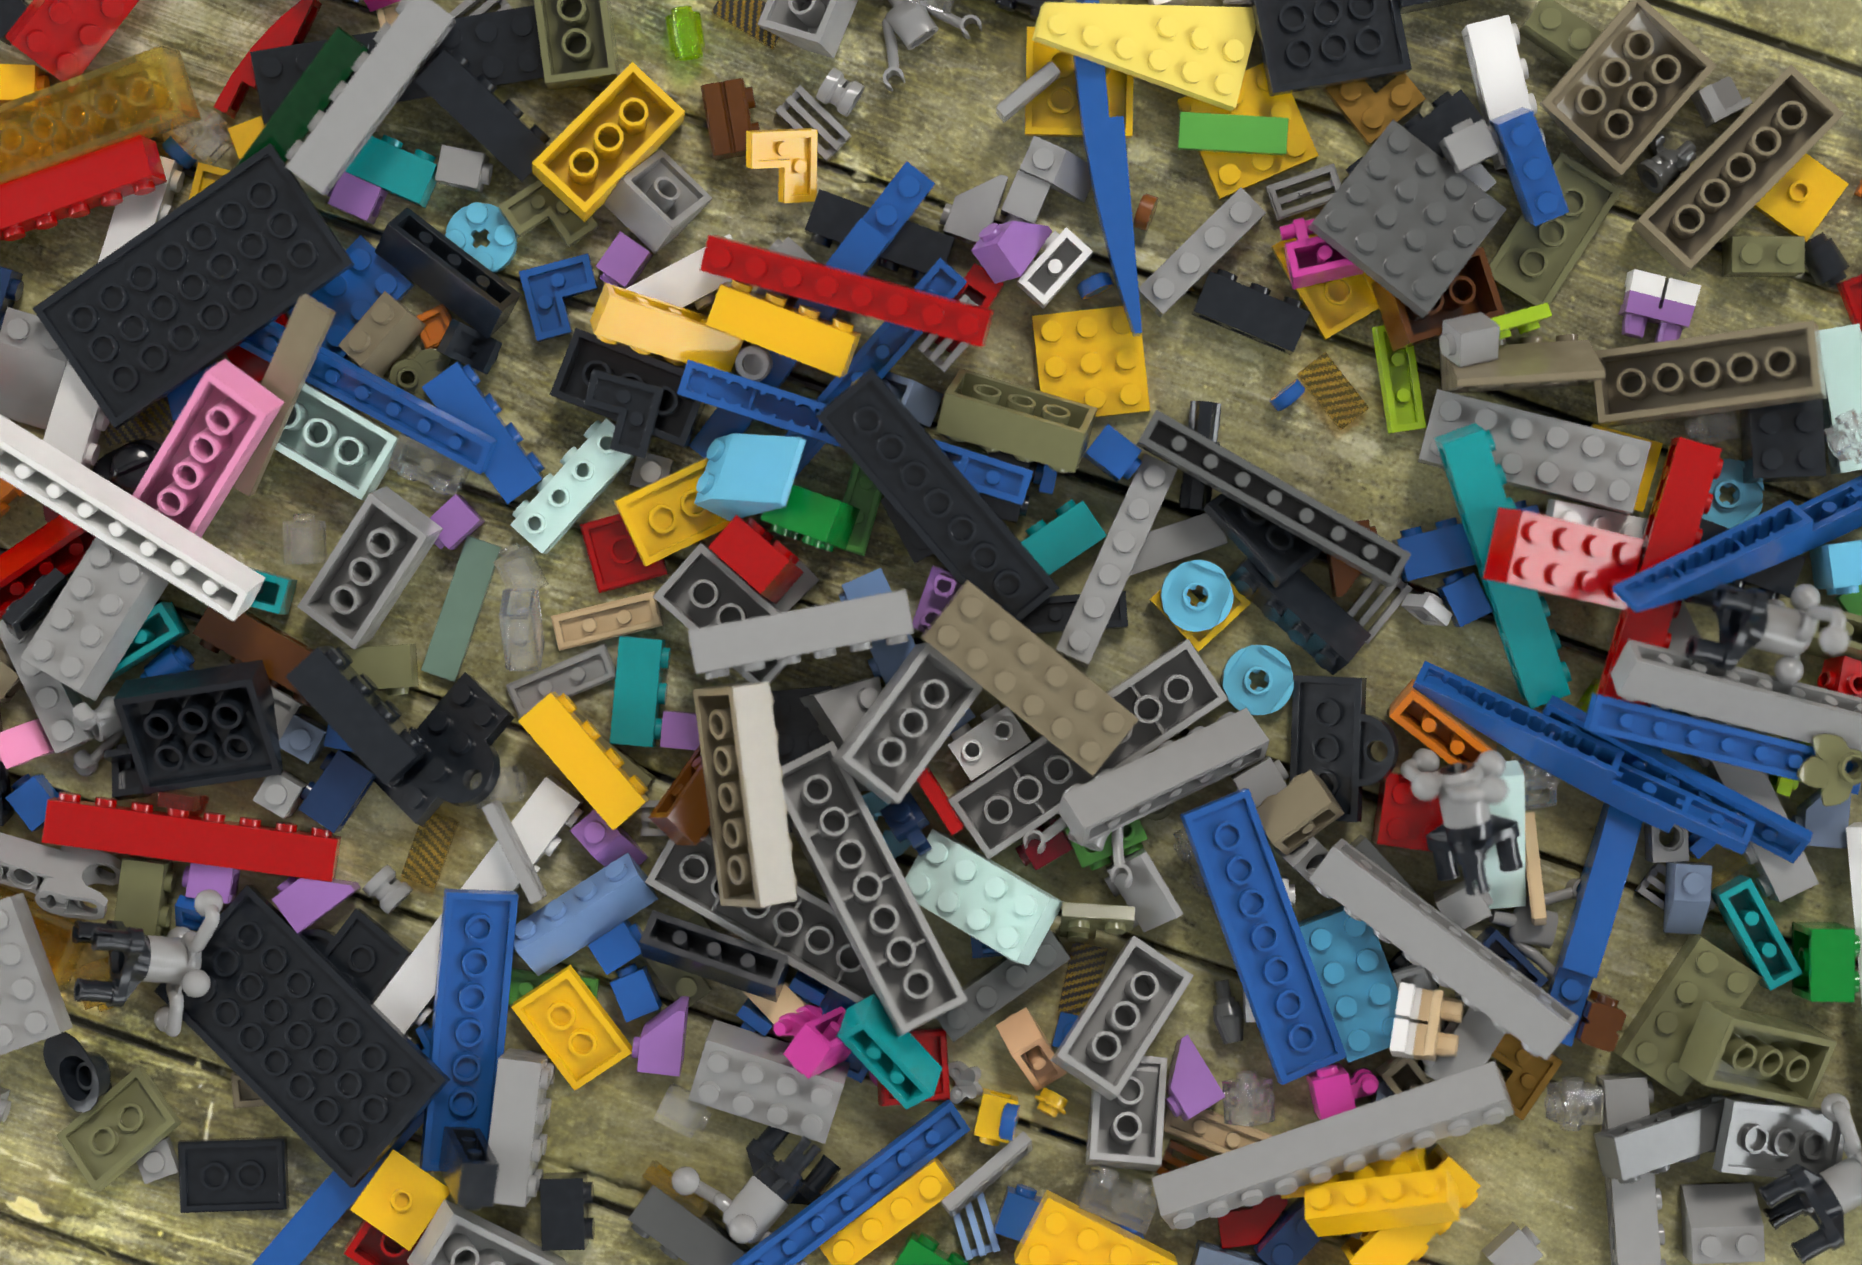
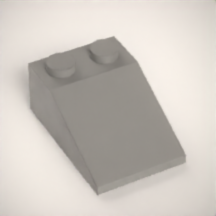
M7 307L0 330V414L8 419L46 430L68 360L37 315Z
M1143 1056L1118 1097L1111 1101L1092 1089L1085 1165L1157 1171L1162 1165L1167 1058Z

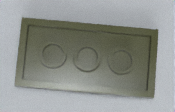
M1562 152L1557 156L1552 165L1569 213L1537 226L1526 222L1523 213H1521L1489 263L1495 284L1532 307L1547 302L1550 305L1622 192L1621 189Z

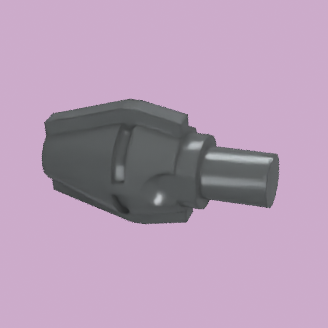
M1229 979L1216 981L1215 987L1218 999L1215 1000L1216 1005L1213 1006V1018L1224 1044L1243 1041L1244 1019L1240 1003L1235 1000V996L1232 997Z

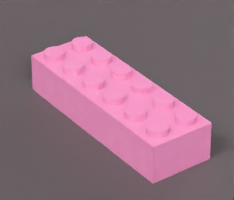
M222 360L205 372L132 496L201 538L283 406L284 401L228 360Z

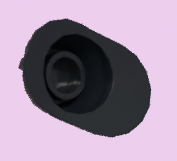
M147 439L132 441L105 454L97 460L92 471L130 495H133L162 445Z
M62 1032L46 1039L43 1049L44 1061L66 1102L77 1112L85 1113L92 1110L98 1098L112 1089L110 1082L111 1072L106 1059L99 1053L85 1051L79 1041L67 1032Z

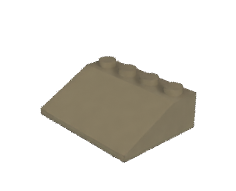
M1629 0L1542 100L1540 105L1582 154L1607 177L1613 179L1623 175L1717 65L1645 0Z
M1578 334L1557 335L1556 342L1543 343L1542 336L1520 338V344L1506 345V339L1499 341L1498 359L1464 367H1458L1441 354V350L1439 351L1441 390L1451 393L1584 386L1606 378L1605 369L1590 341L1578 340Z

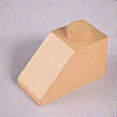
M1027 1007L1011 1014L996 1025L1011 1056L1036 1092L1067 1074L1064 1069L1050 1061L1055 1052Z

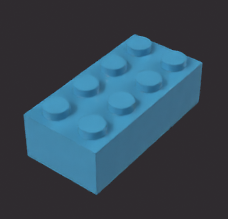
M1343 905L1299 921V927L1347 1058L1344 1059L1349 1063L1390 1048L1394 1019L1397 1018L1395 1012L1399 992L1380 941L1374 934L1373 928L1363 920L1357 921L1351 918L1344 911Z

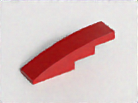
M300 0L284 13L261 36L230 76L213 108L235 119L249 88L257 90L250 52L302 44L322 3L319 0Z

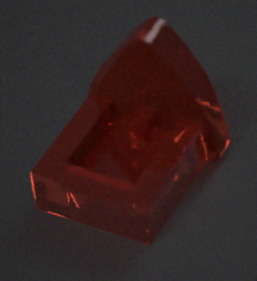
M178 790L159 792L157 806L165 807L167 810L168 808L190 811V816L201 817L209 802V796Z

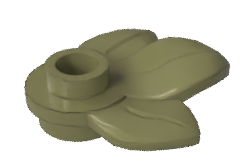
M435 348L423 349L413 359L397 361L390 369L389 381L391 384L432 405L433 402L422 389V386L442 373L450 363L451 357L442 354ZM404 371L414 373V380L409 384L401 381V374Z
M1819 734L1812 738L1816 755L1809 757L1802 763L1797 772V777L1807 786L1822 788L1821 800L1824 806L1839 805L1849 798L1853 785L1862 782V752L1849 749L1842 737L1833 734ZM1851 760L1853 769L1847 773L1845 766Z

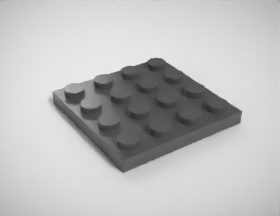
M1392 120L1308 228L1415 313L1424 318L1507 209L1462 173L1456 174L1452 165L1395 120Z

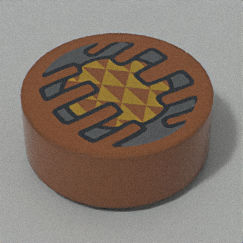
M1147 193L1142 196L1133 222L1135 228L1147 232L1157 208L1158 197Z

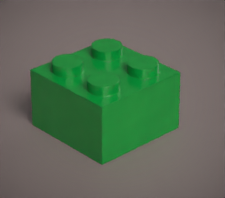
M792 484L786 506L763 512L761 520L772 523L770 531L798 541L801 540L803 534L802 542L833 552L835 546L846 550L860 509Z
M1792 922V954L1803 973L1792 979V993L1810 1002H1855V993H1858L1860 989L1859 973L1855 971V957H1858L1860 954V939L1858 935H1855V929L1837 922Z

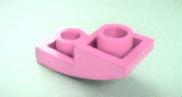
M39 719L0 732V761L3 762L6 769L20 766L35 758L54 753Z

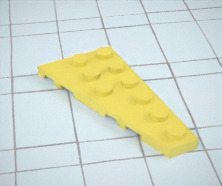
M1045 2L1040 8L1032 40L1231 111L1236 108L1256 31V24L1252 7Z

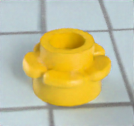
M1043 1087L1040 1095H1035V1100L1039 1103L1037 1109L1052 1118H1056L1058 1113L1062 1115L1067 1113L1064 1109L1068 1100L1058 1093Z

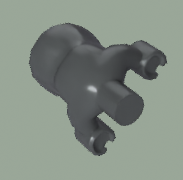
M1656 135L1648 145L1654 157L1646 159L1637 165L1639 179L1648 190L1659 194L1667 187L1669 182L1678 178L1682 172L1689 168L1690 163L1696 159V147L1691 141H1686L1676 150L1666 149L1663 146L1665 143L1664 135Z

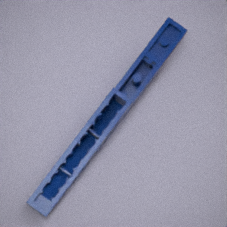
M1076 0V3L1099 4V0ZM1073 55L1081 128L1104 242L1133 337L1141 336L1142 324L1124 116L1109 117L1105 66Z
M906 161L864 217L860 218L827 261L826 265L866 275L936 184ZM799 298L793 306L799 309L800 305L814 308L821 312L820 318L830 322L840 310L839 308ZM766 349L772 357L773 366L770 374L758 382L779 389L798 365L799 361ZM716 408L689 447L703 458H706L708 448L716 438L732 433L744 434L754 419Z
M687 360L678 388V395L842 448L816 417V414L827 404ZM933 439L978 492L1023 506L1034 471Z
M1862 475L1799 506L1791 500L1778 505L1614 585L1613 592L1637 613L1716 588L1719 584H1727L1845 535L1862 526Z
M1424 661L1413 684V688L1471 727L1527 761L1583 792L1667 833L1671 831L1675 824L1743 855L1748 847L1756 822L1621 762L1625 753L1624 750Z
M1651 704V708L1672 712L1671 708L1666 710ZM1648 745V746H1650V747H1652V748H1654V749H1656V750L1662 752V748H1661V747H1656V746ZM1605 802L1580 877L1581 882L1576 890L1577 900L1548 990L1550 996L1578 1016L1574 1026L1560 1042L1571 1047L1593 978L1597 979L1643 821Z
M425 1109L356 1187L350 1188L333 1171L252 1265H300L356 1201L391 1150L394 1149L399 1152L424 1123Z

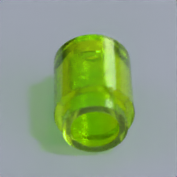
M692 6L672 8L671 15L665 17L670 52L674 53L675 60L688 61L703 57L702 49L706 46L700 12L693 11Z

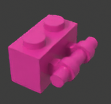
M1304 218L1292 220L1293 224L1279 227L1282 241L1292 238L1297 240L1285 243L1284 255L1293 290L1363 274L1360 268L1319 236L1308 237V235L1314 234L1308 227L1315 219L1304 221Z
M807 1004L796 1010L797 1013L790 1012L782 1015L773 1026L776 1035H793L795 1037L783 1055L792 1062L795 1070L805 1075L808 1079L845 1061L852 1052L837 1036L846 1013L842 1006L822 1015L823 1011L820 1006Z
M1340 1063L1330 1064L1306 1075L1314 1112L1319 1120L1355 1109L1354 1099L1372 1095L1379 1087L1378 1079L1369 1069L1358 1068L1354 1071L1352 1077L1349 1078L1347 1071Z

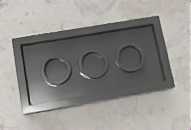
M1725 1098L1712 1169L1721 1173L1779 1178L1787 1174L1786 1169L1799 1164L1818 1174L1842 1161L1845 1141L1838 1122L1826 1119L1822 1114L1821 1108Z

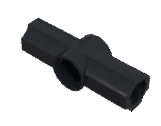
M1190 401L1187 426L1220 445V442H1217L1220 427L1221 404L1208 401ZM1183 472L1179 508L1204 511L1203 509L1207 503L1211 501L1212 488Z

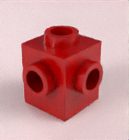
M1848 656L1825 659L1822 672L1817 680V687L1862 698V661Z

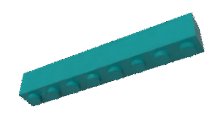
M1472 423L1435 437L1434 440L1488 602L1493 610L1492 614L1521 700L1529 708L1533 709L1547 704L1552 695L1559 699L1570 695L1568 682L1572 681L1571 673L1565 661L1560 662L1557 650L1561 649V643L1556 631L1549 629L1546 617L1551 616L1545 598L1543 596L1539 597L1537 591L1483 579L1498 507L1516 509L1512 498H1506L1502 486L1507 484L1504 470L1500 463L1495 464L1492 451L1496 450L1492 434L1489 430L1484 431L1481 426Z

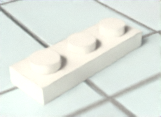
M1549 499L1546 516L1640 539L1643 537L1648 520L1632 515Z

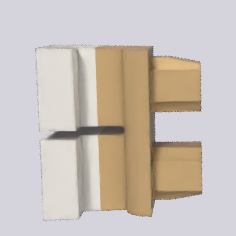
M1400 982L1395 1012L1397 1018L1394 1019L1390 1044L1391 1055L1436 1061L1437 1056L1457 1057L1459 1035L1441 1033L1442 1020L1462 1023L1464 1002L1446 997L1443 990L1433 991Z

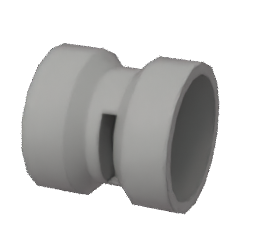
M832 68L820 86L816 99L824 104H834L837 112L847 117L860 99L865 86L857 81L849 82L844 78V74L841 71Z
M388 864L362 889L369 897L377 898L380 902V908L387 915L413 891L406 882H400L395 878L396 872Z

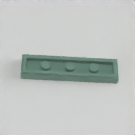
M471 536L466 537L421 671L457 682L503 547Z

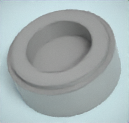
M751 345L742 349L735 360V367L739 376L757 382L765 379L770 374L773 366L770 353L758 345Z

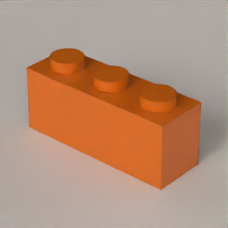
M1414 679L1407 684L1390 704L1389 717L1450 765L1461 762L1474 763L1477 762L1480 754L1485 751H1497V744L1487 736L1413 688Z

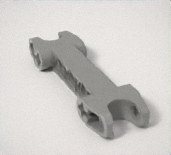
M0 832V883L35 893L36 903L47 912L69 918L88 920L104 918L107 912L108 899L102 893L88 886L92 884H119L122 861L105 851L64 845L59 850ZM98 866L110 867L115 873L108 872ZM82 901L90 902L96 905L97 908L88 907Z

